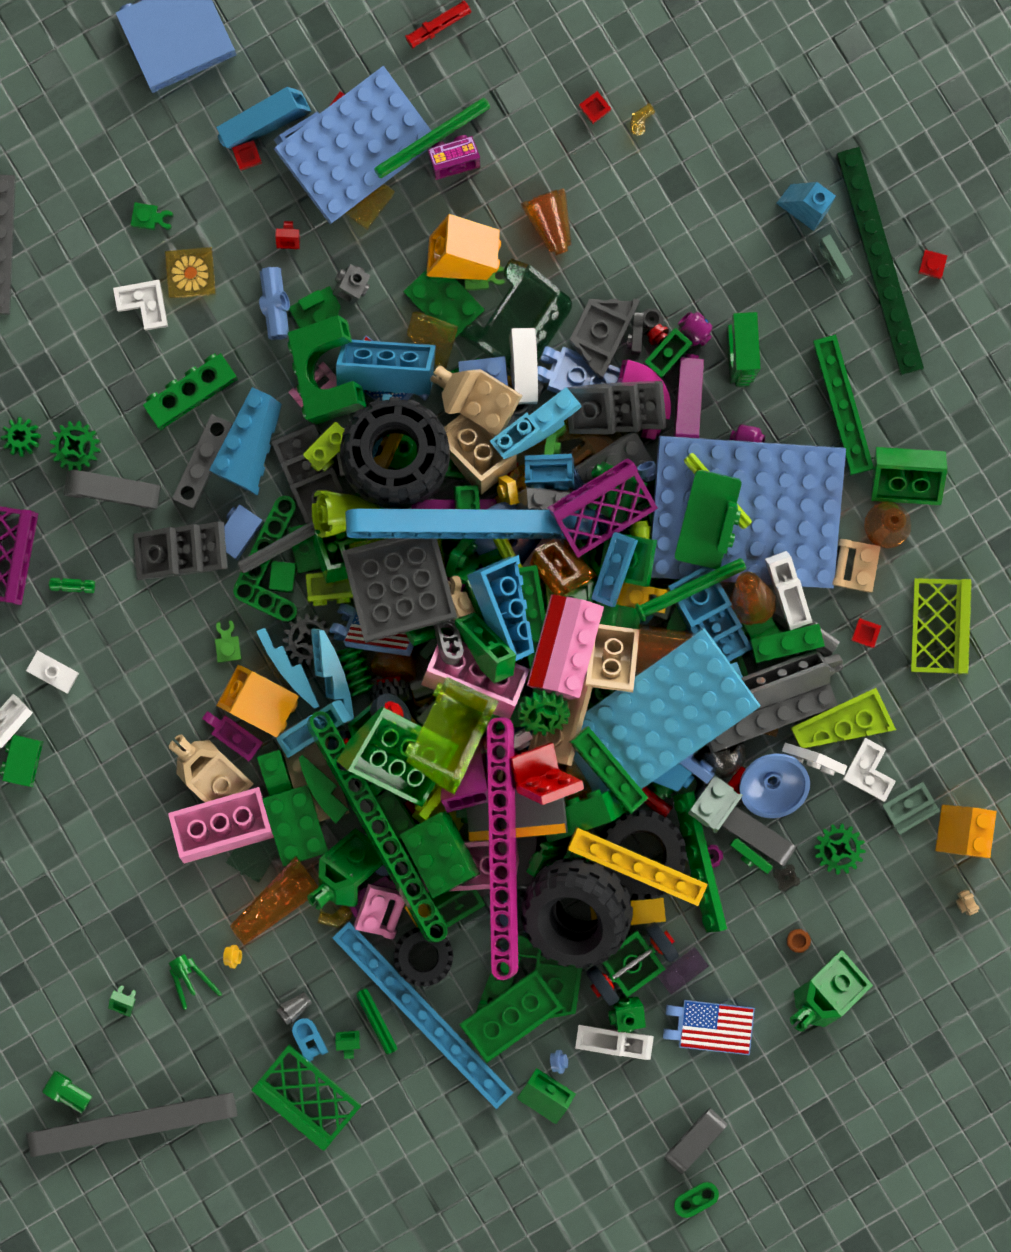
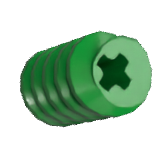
M347 648L336 652L337 655L342 656L339 658L341 664H344L342 668L344 673H347L345 676L346 681L350 682L348 685L349 691H353L350 694L351 698L369 692L374 685L367 683L372 678V675L364 674L370 667L361 664L367 658L359 657L358 655L363 649Z

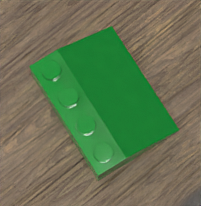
M381 706L349 739L337 762L346 770L423 807L458 745Z

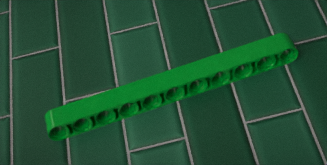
M323 711L315 712L307 721L308 730L423 937L432 943L442 941L447 935V927L365 779L348 770L341 771L338 769L337 760L346 745L332 719ZM315 717H320L324 720L325 726L323 729H318L314 726L313 720ZM326 738H332L336 741L335 750L327 749L325 746ZM355 779L358 781L360 786L357 792L349 789V780ZM362 800L370 803V812L365 813L360 809ZM374 821L382 824L383 828L380 834L373 832L371 828ZM385 842H390L394 846V851L391 855L386 854L383 850ZM398 862L404 864L406 868L404 875H398L395 872V865ZM409 883L417 887L415 896L408 895L406 891ZM421 904L426 905L429 909L426 917H422L418 913V908ZM432 925L440 928L438 938H433L430 935Z

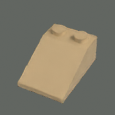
M460 414L444 427L448 437L451 460L471 485H478L481 495L498 482V477L507 475L517 467V454L503 459L490 443V440L496 435L466 416Z
M599 624L586 672L585 686L633 692L639 629Z

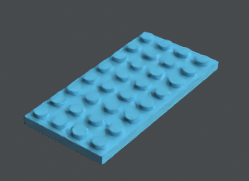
M704 628L637 675L634 680L633 692L616 690L586 711L582 729L589 726L642 789L754 712L761 705ZM575 751L572 764L592 791L600 789L601 793L608 791L609 789L579 753Z

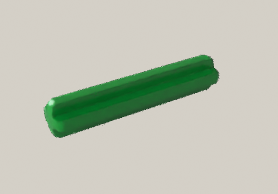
M364 988L358 991L356 996L385 1053L389 1055L395 1052L397 1046L368 989Z

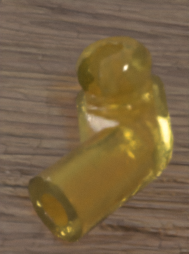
M650 103L632 114L630 129L634 135L641 136L645 133V120L655 113Z
M525 463L514 468L509 477L516 481L517 490L522 487L518 480L525 475Z
M341 906L333 914L320 912L317 923L339 928L352 917L351 909L349 906Z

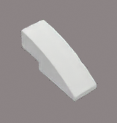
M512 328L509 335L512 389L523 395L519 404H537L538 368L535 328Z
M785 551L766 558L767 569L789 629L793 630L813 623L801 582L797 577L790 554Z
M578 1025L575 1049L650 1060L654 1036L632 1032L618 1033L617 1030Z

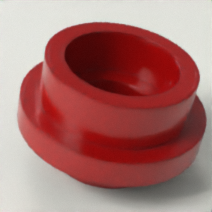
M662 324L653 327L647 334L649 343L651 345H660L668 336L669 329L666 326L663 327Z

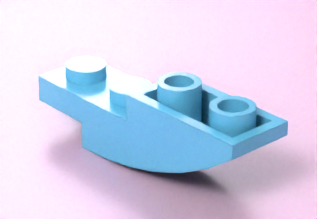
M566 387L532 414L525 413L491 439L490 443L503 459L512 457L555 433L565 425L563 421L582 406Z

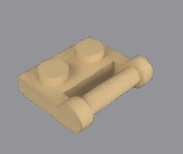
M839 539L838 546L840 549L832 585L872 593L881 546ZM849 549H854L855 555L850 581L844 580Z

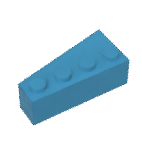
M252 387L209 471L236 486L258 495L260 477L263 476L265 470L266 454H269L271 448L269 444L271 435L275 432L282 404L272 396Z
M519 555L504 558L467 575L485 623L516 654V661L534 653L530 622L527 621L525 612L527 603L526 599H523L521 585H524L523 578L519 574L518 564H520Z

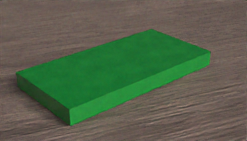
M535 969L459 1025L485 1062L488 1063L564 1007L537 969Z

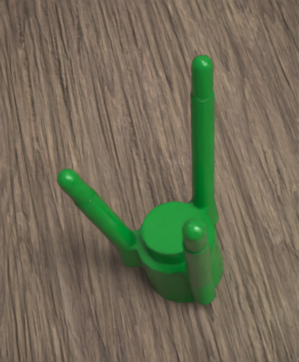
M184 954L169 963L171 967L169 972L173 977L184 1010L187 1009L179 979L183 978L191 995L194 996L196 994L187 976L192 973L190 968L218 996L222 995L220 990L198 968L192 958L187 959Z

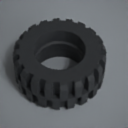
M635 810L632 814L626 812L610 822L600 835V838L621 846L622 842L632 834H650L662 846V864L681 873L684 872L687 859L684 838H682L677 826L659 813L647 810ZM604 866V869L609 872L613 871L621 880L620 884L626 886L631 897L630 899H654L666 893Z

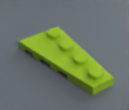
M874 688L791 727V730L799 747L808 748L895 731L896 728L877 688Z

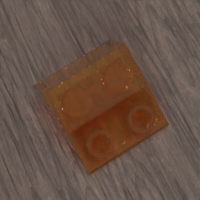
M552 539L535 549L530 561L532 566L537 565L538 574L554 595L564 596L596 576L581 556L578 558L575 556L566 539Z

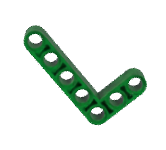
M281 496L277 498L249 556L258 552L262 544H272L285 536L297 510L296 504L291 497ZM287 501L292 504L290 512L282 513L279 511V506L282 502ZM275 522L280 523L281 531L278 534H271L269 532L270 525ZM274 557L259 565L261 573L258 576H250L249 571L240 573L233 589L235 597L240 602L285 623L293 622L296 619L298 609L294 603L260 587ZM244 585L251 588V593L246 598L240 597L238 593L240 587ZM270 596L272 604L267 608L261 607L259 603L261 597ZM287 605L293 608L292 616L289 618L282 617L281 609Z

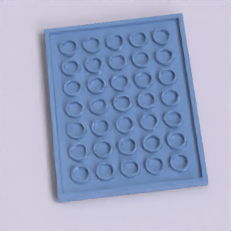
M659 436L654 502L658 509L653 511L651 539L657 540L652 578L682 579L704 567L675 559V551L695 475L684 463V459L689 454L694 453L710 472L741 480L742 485L737 504L752 521L745 529H742L739 525L733 526L732 533L735 534L732 548L728 547L727 553L723 555L720 566L722 567L741 558L746 565V569L721 582L773 585L765 559L787 551L792 558L802 587L834 588L832 583L835 578L846 448Z

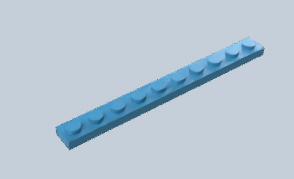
M350 921L333 937L336 943L496 1109L513 1094V1091L429 1003L399 975L398 971L358 930H355L354 925Z

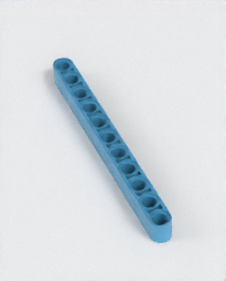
M351 509L345 512L346 534L349 538L566 539L549 510ZM584 510L583 514L594 517L596 511ZM569 515L564 518L562 522L565 527L574 529L577 516ZM582 518L579 530L590 533L593 520ZM599 521L594 532L597 535H600ZM577 534L576 539H588V536Z

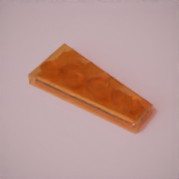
M295 857L230 927L240 941L246 945L308 901V894L317 889L319 885L299 859Z

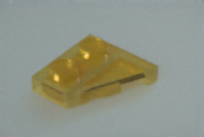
M417 311L413 312L407 335L415 344L436 345L435 364L443 366L445 369L447 368L458 326Z

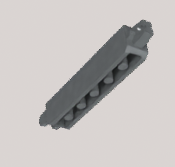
M814 650L747 675L741 679L761 705L755 710L757 711L829 684L830 677L843 669V660L839 654L823 657L819 651Z

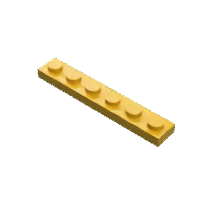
M577 827L567 848L571 852L696 906H699L708 885Z

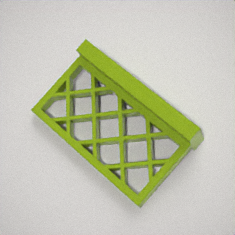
M915 578L911 672L968 674L971 579ZM919 584H930L936 591L925 600L919 594ZM934 584L942 585L937 589V587ZM946 585H957V594L950 601L940 592ZM937 593L947 602L938 612L928 603ZM919 598L923 601V603L920 606ZM955 599H956V608H955V606L952 604V602H953ZM924 605H927L934 612V615L926 623L918 617V611ZM950 605L956 612V618L948 624L939 614ZM936 617L946 625L937 635L927 626ZM918 621L923 625V626L920 627L919 629H918ZM956 622L954 631L950 626ZM924 628L934 637L925 646L917 640L918 634ZM949 628L955 635V641L947 648L939 637ZM935 640L946 649L936 659L926 650ZM917 644L922 648L918 653ZM955 645V652L953 654L950 649ZM923 651L933 660L927 667H916L917 657ZM948 652L954 658V668H943L938 660ZM936 663L940 668L931 667Z

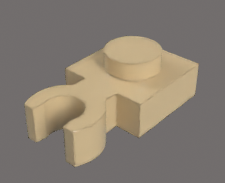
M969 890L957 893L959 899L956 900V903L961 913L965 912L966 915L970 916L979 912V906L975 903L974 895Z

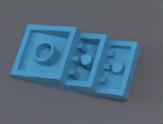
M702 567L668 586L669 591L676 589L713 570L712 568ZM720 582L675 603L690 635L694 636L705 628L729 662L752 650L751 644L741 629L743 626L731 607L732 603Z

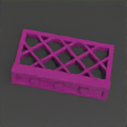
M628 458L547 507L577 558L611 538L614 532H621L658 509L642 481L636 465ZM634 476L637 481L635 491L624 490L626 480ZM610 490L618 492L614 504L603 502L605 494ZM622 493L633 495L630 508L619 506ZM638 497L646 498L650 505L642 511L634 509ZM589 503L598 504L594 517L583 514L585 506ZM602 505L613 508L610 520L599 518ZM618 509L629 511L627 519L622 523L614 521ZM569 515L577 516L574 529L565 527L562 520ZM582 518L593 520L590 533L579 530ZM598 521L608 524L607 531L603 535L594 534ZM577 534L588 536L586 545L580 549L575 545Z
M0 506V512H6L4 515L0 513V522L8 530V532L0 537V549L3 552L0 562L7 558L10 563L9 571L3 575L0 572V582L2 581L6 586L5 596H0V601L22 605L38 513L31 510ZM11 514H19L18 524L11 529L5 519ZM11 535L15 541L14 547L6 551L1 542Z

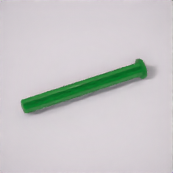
M739 558L642 605L635 604L636 611L644 622L647 616L744 571L746 565Z

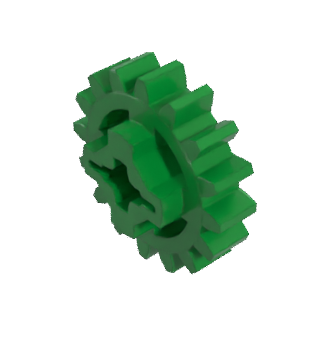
M68 421L67 428L60 425L61 432H53L54 436L57 437L56 440H50L49 442L55 446V448L50 450V453L57 454L53 460L55 462L62 461L60 464L62 469L68 465L69 471L74 470L75 467L79 471H83V465L91 468L90 461L97 462L98 460L94 454L101 453V450L96 447L101 441L94 439L97 432L94 430L89 433L91 426L87 424L82 428L81 421H78L76 426L71 421ZM71 432H82L84 435L73 436ZM64 438L65 444L60 451V444L62 439ZM70 438H71L74 442H76L77 444H79V445H78V448H79V451H80L81 455H80L77 451H75L74 449H72L73 446H72V442L70 441ZM91 444L90 451L86 455V447ZM77 457L80 461L72 462L66 459Z
M545 690L542 691L541 695L534 692L533 698L526 696L525 703L519 704L518 719L520 726H524L526 732L532 730L533 735L542 732V735L545 736L546 732L549 731L551 734H555L556 728L562 730V724H568V717H570L568 701L563 700V695L555 697L554 691L549 695L546 694Z
M840 823L838 829H836L834 824L830 825L831 831L822 829L824 836H817L816 839L820 841V844L814 845L815 849H819V853L814 855L815 858L821 857L822 859L819 865H828L827 872L834 868L837 875L840 874L841 869H843L845 874H848V867L856 870L855 862H863V859L859 857L860 853H866V850L860 849V845L864 844L865 841H858L857 839L860 832L853 834V827L849 826L845 830L842 823ZM842 833L837 840L829 839L833 834ZM850 838L854 842L855 852L850 848ZM842 843V848L847 853H839L837 855V850L832 845H840ZM824 846L829 849V860L825 856ZM842 858L850 859L846 864L837 865Z

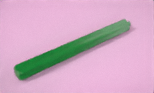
M480 99L376 166L374 171L379 178L385 177L490 109L487 99Z

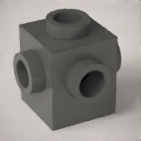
M350 264L345 270L340 269L335 278L337 284L332 294L353 305L359 300L360 296L364 297L370 285L367 282L370 275L365 273L363 268Z

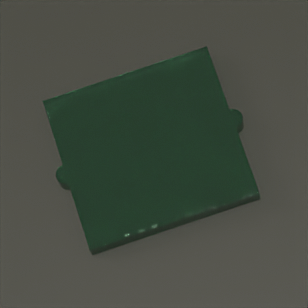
M264 840L236 848L226 863L240 871L241 875L245 874L260 883L278 853L277 845L269 840Z

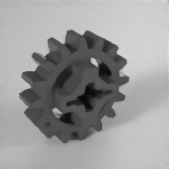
M306 614L305 620L297 616L296 624L291 621L289 622L292 628L291 630H284L288 638L283 639V642L289 643L285 651L293 652L290 656L291 659L299 657V664L307 660V664L311 665L314 659L313 645L309 646L307 643H302L305 640L304 635L309 634L310 637L312 636L311 630L308 629L306 624H312L324 630L330 641H333L334 637L328 636L330 628H324L327 623L325 620L319 623L317 615L313 620H310L309 614ZM299 628V637L293 642L294 633ZM301 648L307 649L311 655H303L297 650Z

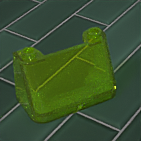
M446 677L444 684L439 682L433 693V696L437 698L415 744L410 742L404 755L408 757L406 762L445 791L455 794L499 701L452 678Z

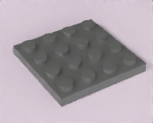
M388 538L342 551L365 643L458 618L437 539Z

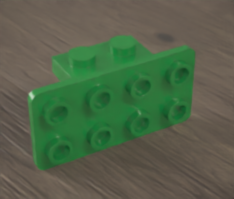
M697 470L695 472L675 551L676 560L713 569L720 568L723 555L727 553L728 547L732 548L735 534L732 533L733 526L738 525L741 511H738L737 501L742 482L739 478L704 470Z

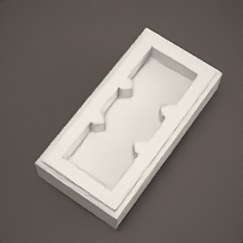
M38 650L26 670L67 694L79 675L75 670Z

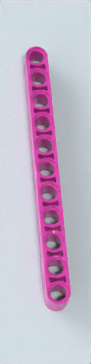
M505 717L494 718L487 726L491 970L494 977L498 980L509 979L518 972L515 780L510 757L514 756V726L512 721ZM499 722H502L505 726V731L502 735L496 730V725ZM499 746L505 749V756L502 759L497 755V748ZM499 770L504 771L506 775L503 783L497 779ZM500 794L506 797V804L503 807L497 801ZM500 818H503L507 823L504 831L498 827ZM500 842L506 844V854L500 853L498 849ZM501 866H504L508 872L505 879L499 875V868ZM501 890L508 894L506 903L500 900L499 893ZM501 914L507 916V926H503L500 923ZM502 938L508 941V950L501 948L500 941ZM502 962L508 964V974H504L501 971Z

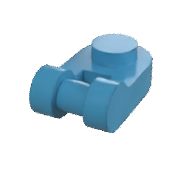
M302 1018L294 1023L292 1028L293 1036L303 1056L308 1061L314 1060L313 1057L319 1054L324 1055L329 1052L312 1020ZM314 1039L316 1046L309 1049L306 1042Z

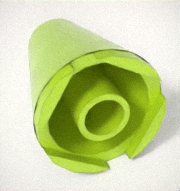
M319 490L313 496L317 497L316 503H312L313 526L315 530H320L319 537H329L346 531L345 512L347 510L380 509L377 504L365 501L361 496Z

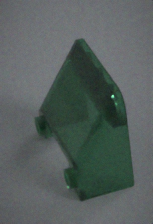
M512 258L504 269V277L512 286L485 327L483 328L478 324L471 323L460 334L462 338L492 358L505 356L506 366L509 369L511 360L509 335L512 328H535L538 361L543 354L545 346L549 345L572 309V301L568 295L531 265Z

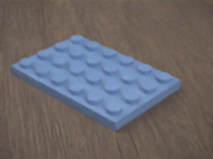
M382 66L273 149L329 224H331L426 152L428 149L383 178H379L374 171L376 166L431 132V129L386 68Z

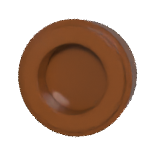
M795 929L788 934L786 942L790 950L802 953L809 948L811 939L806 931Z

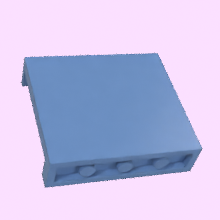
M140 0V2L133 5L131 3L123 5L119 8L120 11L116 12L152 93L236 56L235 49L212 0Z

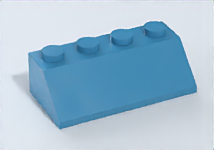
M352 340L351 343L341 346L336 363L337 386L354 381L361 385L363 390L370 392L384 391L395 394L413 393L416 395H430L432 388L431 377L434 375L436 345Z

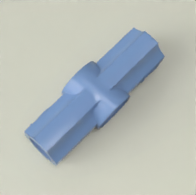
M263 268L260 271L263 296L259 299V305L266 317L268 339H285L289 332L286 311L290 308V302L286 292L283 290L281 268Z

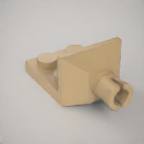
M438 366L434 371V374L437 376L432 375L431 377L432 383L444 389L442 399L446 413H461L496 436L506 428L523 396L481 369L451 373L443 366Z
M178 735L175 739L181 747L173 740L169 744V749L179 756L177 758L176 774L203 802L247 791L254 784L210 740L194 741L190 744L183 735Z

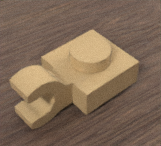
M451 577L448 583L457 619L475 612L467 593H461L462 582L460 577Z

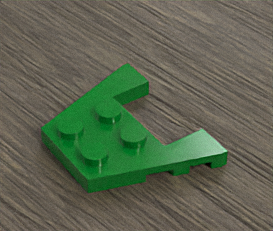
M518 934V956L537 959L535 969H537L564 1007L550 1018L576 1014L582 968H576L575 965L565 967L558 965V961L552 958L550 960L546 959L541 955V950L538 947L534 948L529 939Z

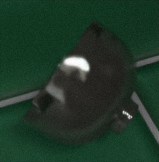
M744 741L714 753L710 752L707 744L698 750L700 761L702 759L713 767L711 771L715 773L714 775L721 776V778L734 776V772L744 765L746 759Z

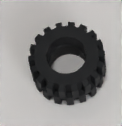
M418 927L407 931L397 942L394 951V964L399 975L408 983L424 987L436 984L445 978L452 966L453 950L451 943L447 938L435 943L429 942L423 937ZM430 928V935L433 938H438L440 931ZM421 942L433 945L438 954L434 967L424 971L416 969L411 964L409 957L412 947Z

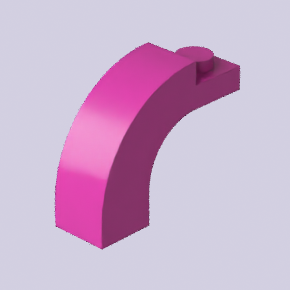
M623 360L617 383L663 381L649 367L635 361ZM663 382L666 419H670L671 401L666 385ZM643 429L641 438L655 440L656 436H659L661 429Z

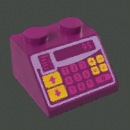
M461 135L455 137L453 142L446 144L444 141L437 142L428 149L429 159L436 180L480 168V155L473 136Z

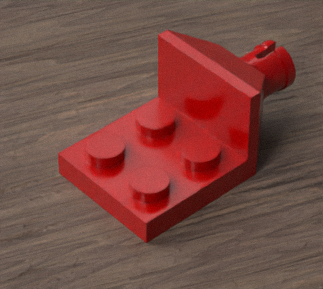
M552 742L526 752L518 751V754L514 752V756L510 757L517 793L541 805L584 789L582 780L558 769L554 744Z

